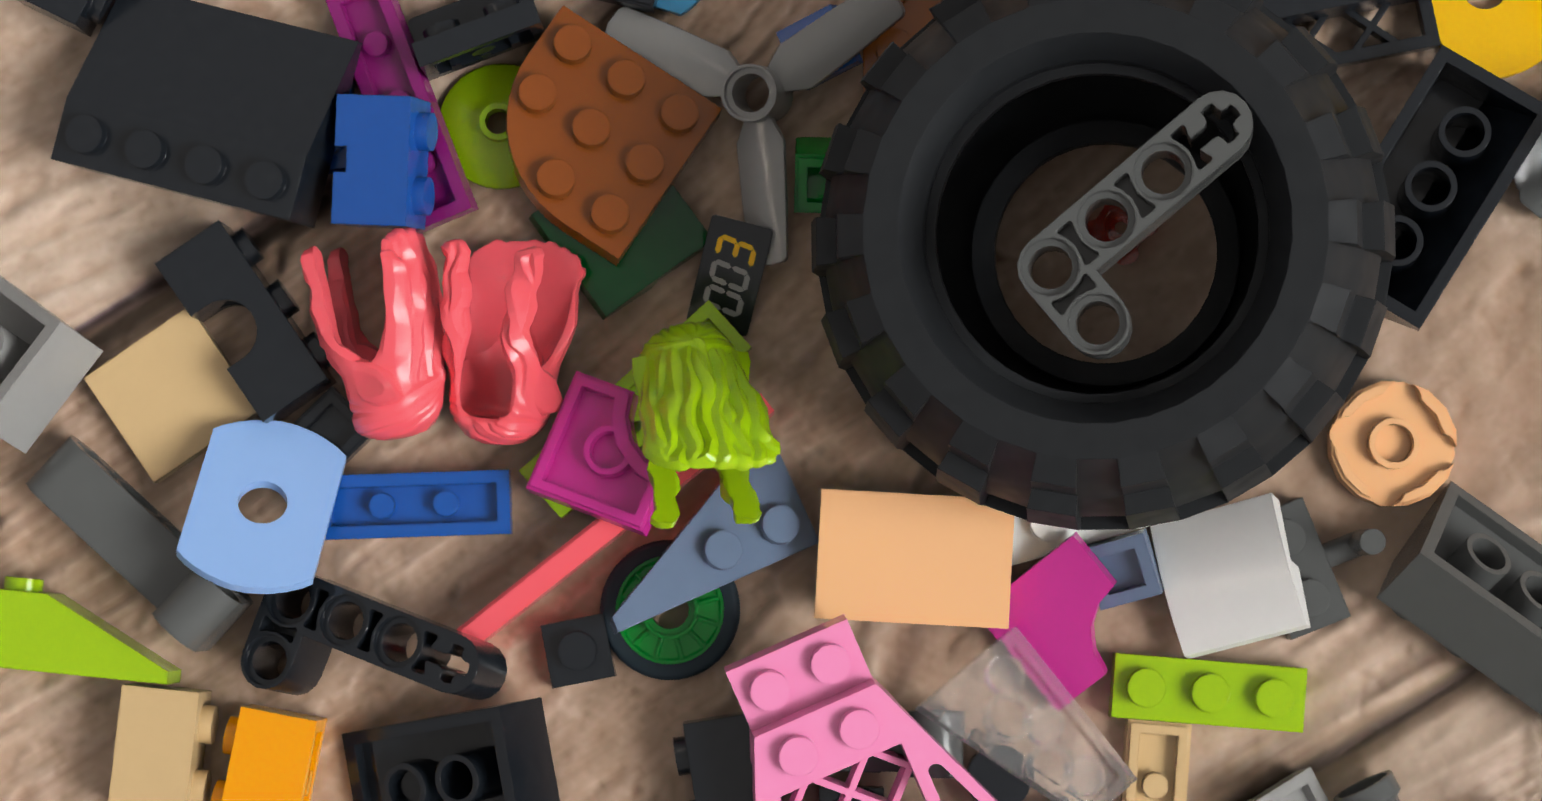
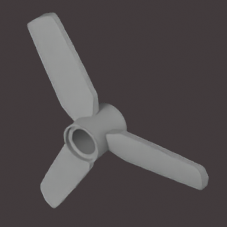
M846 0L781 43L768 67L756 64L740 65L729 50L629 7L618 9L608 22L605 33L702 96L721 97L728 113L734 118L744 121L737 142L744 221L770 228L773 231L765 265H774L785 262L789 255L786 140L777 121L788 113L792 105L794 91L812 89L900 21L905 16V8L901 0ZM762 77L768 85L769 97L765 106L754 112L747 103L746 91L754 79Z

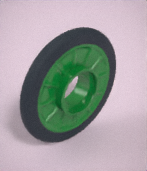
M660 540L645 544L622 558L614 567L605 583L600 603V614H604L608 640L613 652L634 671L659 680L685 679L698 675L712 667L721 659L732 644L740 620V600L736 584L733 581L688 601V617L677 628H664L658 625L654 618H650L614 635L610 626L611 617L632 589L640 583L662 556L663 551L672 540Z

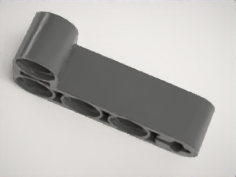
M1222 90L1209 92L1198 98L1031 239L1020 252L1017 268L1018 277L1024 288L1072 345L1083 355L1097 360L1111 358L1123 351L1129 343L1133 331L1132 319L1122 299L1101 275L1231 167L1248 150L1253 136L1252 112L1247 103L1238 95ZM1213 114L1217 119L1224 120L1232 115L1236 118L1233 123V136L1235 140L1227 144L1219 136L1213 138L1200 149L1201 160L1208 164L1204 168L1198 169L1189 150L1176 140L1185 135L1192 148L1207 133V122L1205 120L1207 116ZM1161 158H1168L1179 163L1185 172V176L1178 189L1171 193L1159 194L1147 188L1143 182V175L1151 162ZM1104 205L1120 207L1128 216L1129 222L1126 231L1114 241L1104 242L1097 240L1088 232L1087 224L1090 215L1094 210ZM1057 251L1064 253L1072 262V272L1067 282L1054 289L1038 286L1033 280L1032 272L1037 259L1047 252ZM1094 306L1109 307L1119 316L1120 325L1118 332L1112 340L1105 344L1095 345L1088 343L1079 334L1081 316L1086 310Z
M71 435L26 483L28 488L52 512L157 608L152 613L154 618L169 634L190 650L195 652L209 651L253 604V600L247 593L232 591L218 586L185 566L176 556L181 531L101 457L76 437Z

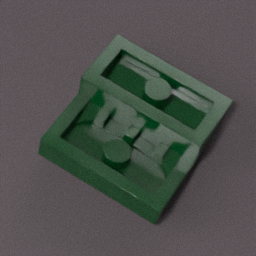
M673 185L617 266L560 230L538 210L529 217V220L545 242H556L559 246L566 247L580 258L582 267L586 268V276L581 281L580 290L602 320H605L650 290L658 280L702 252L708 233Z

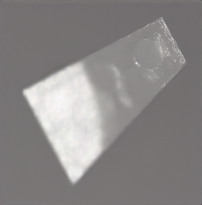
M1017 627L1005 632L915 708L916 711L1051 801H1113L1138 779Z

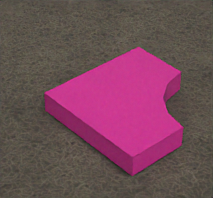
M576 371L526 489L537 496L647 537L652 526L650 524V517L654 512L653 487L647 472L649 460L644 457L637 443L634 417L638 396L635 392Z
M1077 532L1011 582L1009 629L988 628L1055 712L1059 711L1097 682L1108 671L1096 648L1094 622L1100 602L1117 581Z

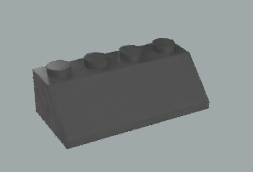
M1451 481L1440 493L1393 560L1377 598L1389 606L1399 617L1410 621L1444 645L1451 654L1462 658L1496 682L1503 691L1517 697L1542 715V545Z

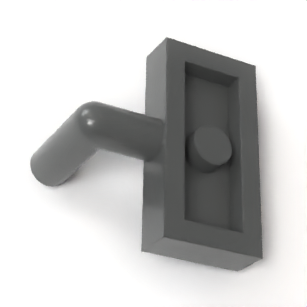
M1303 497L1280 505L1290 558L1299 567L1311 626L1308 629L1285 634L1288 640H1293L1351 617L1332 567L1362 555L1378 554L1383 551L1386 545L1384 534L1377 529L1356 530L1321 544Z

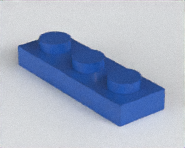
M511 470L342 475L325 540L513 534Z

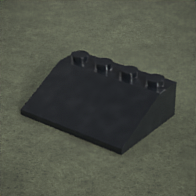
M116 0L67 95L51 159L81 169L314 228L336 147L334 143L337 94L350 93L362 43L191 0Z
M541 697L342 734L353 801H560Z

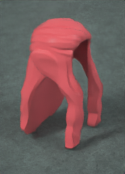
M409 227L394 228L381 240L380 257L386 312L379 349L370 343L360 330L359 313L354 302L346 250L340 247L330 252L327 260L328 280L324 269L322 253L316 246L306 249L300 258L304 280L310 287L309 312L315 324L320 347L325 351L327 360L343 380L349 407L353 413L351 419L355 431L369 439L397 440L422 433L430 429L437 421L444 404L447 374L442 352L444 328L440 315L443 296L440 289L437 264L427 248L423 234L416 232V228Z
M462 239L447 241L440 247L446 257L443 268V300L440 306V315L445 330L442 340V352L450 379V413L454 416L455 423L471 439L491 445L524 443L542 431L549 420L550 414L559 412L563 398L557 385L561 363L577 327L578 293L581 281L586 276V268L582 267L581 260L576 254L552 241L546 243L540 240L505 242L495 239L474 251L471 257V250L466 241Z

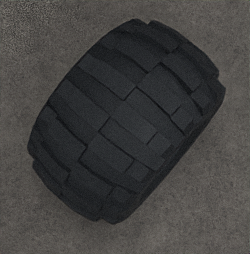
M943 0L931 7L929 11L934 18L901 48L894 42H891L860 81L866 90L846 126L839 123L834 128L819 172L826 179L820 217H815L811 222L812 273L819 276L826 311L821 323L838 368L847 372L866 404L864 409L866 414L897 449L905 451L936 477L937 482L978 505L1002 511L1031 523L1074 530H1130L1183 520L1228 503L1272 477L1311 444L1345 403L1362 369L1371 357L1387 311L1386 301L1392 263L1396 257L1395 206L1390 204L1382 166L1384 153L1366 108L1356 105L1336 73L1338 67L1336 61L1305 27L1295 26L1292 28L1263 5V0ZM1223 90L1234 93L1243 99L1252 112L1253 136L1250 146L1238 161L1199 193L1213 222L1217 242V261L1209 294L1199 313L1188 327L1170 343L1155 352L1137 359L1118 363H1093L1076 360L1058 354L1028 334L1008 307L999 285L996 270V242L999 226L1008 204L1024 181L1045 163L1074 149L1093 145H1119L1139 149L1193 102L1209 92ZM1213 114L1205 118L1207 133L1192 148L1185 135L1176 140L1189 150L1198 169H1202L1208 164L1201 160L1200 149L1213 138L1219 136L1227 144L1235 140L1233 136V123L1236 118L1232 115L1224 120L1217 119ZM1161 158L1185 176V172L1179 163L1172 159Z

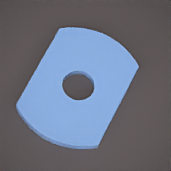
M246 420L213 428L177 545L176 556L197 575L232 591L250 594H276L299 590L313 585L344 472L346 455L319 434L283 421L272 420L269 423H265L262 420ZM268 488L278 492L284 498L287 508L284 514L273 522L255 523L242 515L238 507L239 501L244 494L253 489Z

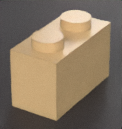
M145 683L122 685L108 801H209L212 774L211 770L203 769L206 744H213L215 742L219 724L218 706L210 705L212 690Z

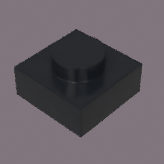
M603 613L540 626L552 689L617 676Z

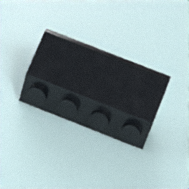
M1444 45L1437 52L1380 144L1384 153L1382 166L1390 204L1395 206L1396 257L1392 263L1386 301L1387 311L1384 318L1417 331L1420 330L1542 133L1541 101Z

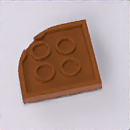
M563 5L526 56L513 81L507 108L506 134L509 152L514 165V173L526 196L544 217L560 230L617 266L718 120L722 108Z

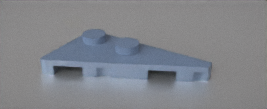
M780 454L777 455L776 462L772 465L749 469V482L760 502V510L762 512L760 520L752 524H736L733 520L731 506L720 496L719 482L710 493L709 498L693 514L663 551L662 556L640 583L632 589L611 617L610 626L614 635L818 544L816 532Z

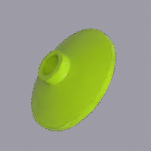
M493 64L469 72L450 89L441 107L442 116L467 180L482 187L491 189L520 187L514 173L506 131L496 134L489 131L487 126L490 116L494 113L503 112L507 114L509 95L513 81L520 68L516 65Z

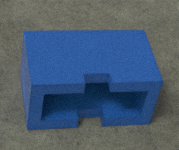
M337 94L334 146L347 147L346 172H333L331 224L390 229L409 227L416 228V230H425L426 216L431 215L435 203L434 182L431 177H428L429 151H434L437 144L438 123L435 114L431 113V102L412 96Z

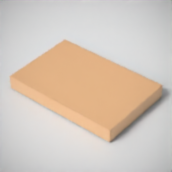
M821 489L814 618L834 619L844 614L847 620L1009 629L1014 516L984 505H978L962 496Z

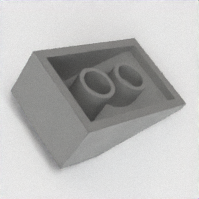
M1 275L0 438L26 454L102 354L103 350Z

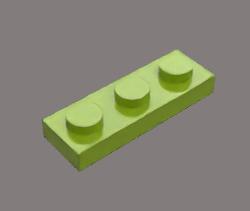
M1113 653L1108 716L1303 733L1308 669Z

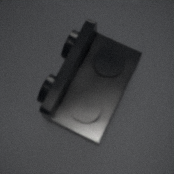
M459 0L413 17L408 21V27L414 43H411L419 66L429 81L535 42L545 31L534 0Z

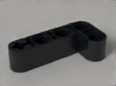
M315 576L313 585L284 593L264 594L241 656L242 673L247 682L256 688L296 696L308 693L317 685L332 648L440 692L475 700L487 699L496 694L504 684L507 673L506 659L500 649L493 644L318 576ZM309 592V606L305 613L302 614V600ZM362 612L363 625L359 633L354 636V621L358 614ZM416 632L417 647L414 654L408 659L406 652L407 642ZM286 652V666L279 675V660L283 653ZM451 655L461 657L465 662L470 663L468 672L447 666Z

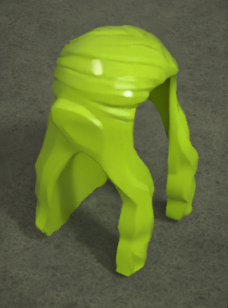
M692 321L676 324L675 326L670 325L668 329H661L659 333L654 334L644 344L643 351L640 352L639 357L632 358L633 379L640 400L639 417L643 437L642 453L649 460L647 472L653 487L654 512L650 517V524L659 529H670L675 526L680 516L676 496L680 491V479L676 471H686L690 468H715L720 477V496L731 506L735 523L752 524L758 522L762 512L757 494L749 482V469L772 465L776 462L777 455L781 453L780 442L773 437L770 431L768 408L761 395L749 383L751 361L748 352L736 351L724 335L714 327L699 321L696 323Z

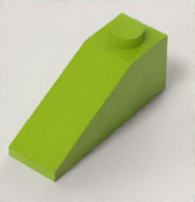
M5 576L4 587L0 588V668L166 685L180 683V668L66 595L43 592V579Z

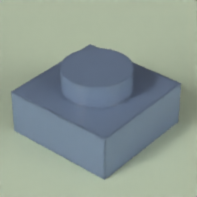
M1146 528L1087 544L1117 581L1100 602V610L1163 593L1164 588Z

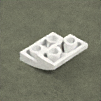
M1272 493L1207 510L1183 520L1150 526L1165 596L1182 651L1186 658L1191 659L1311 628L1299 567L1291 561L1280 502Z

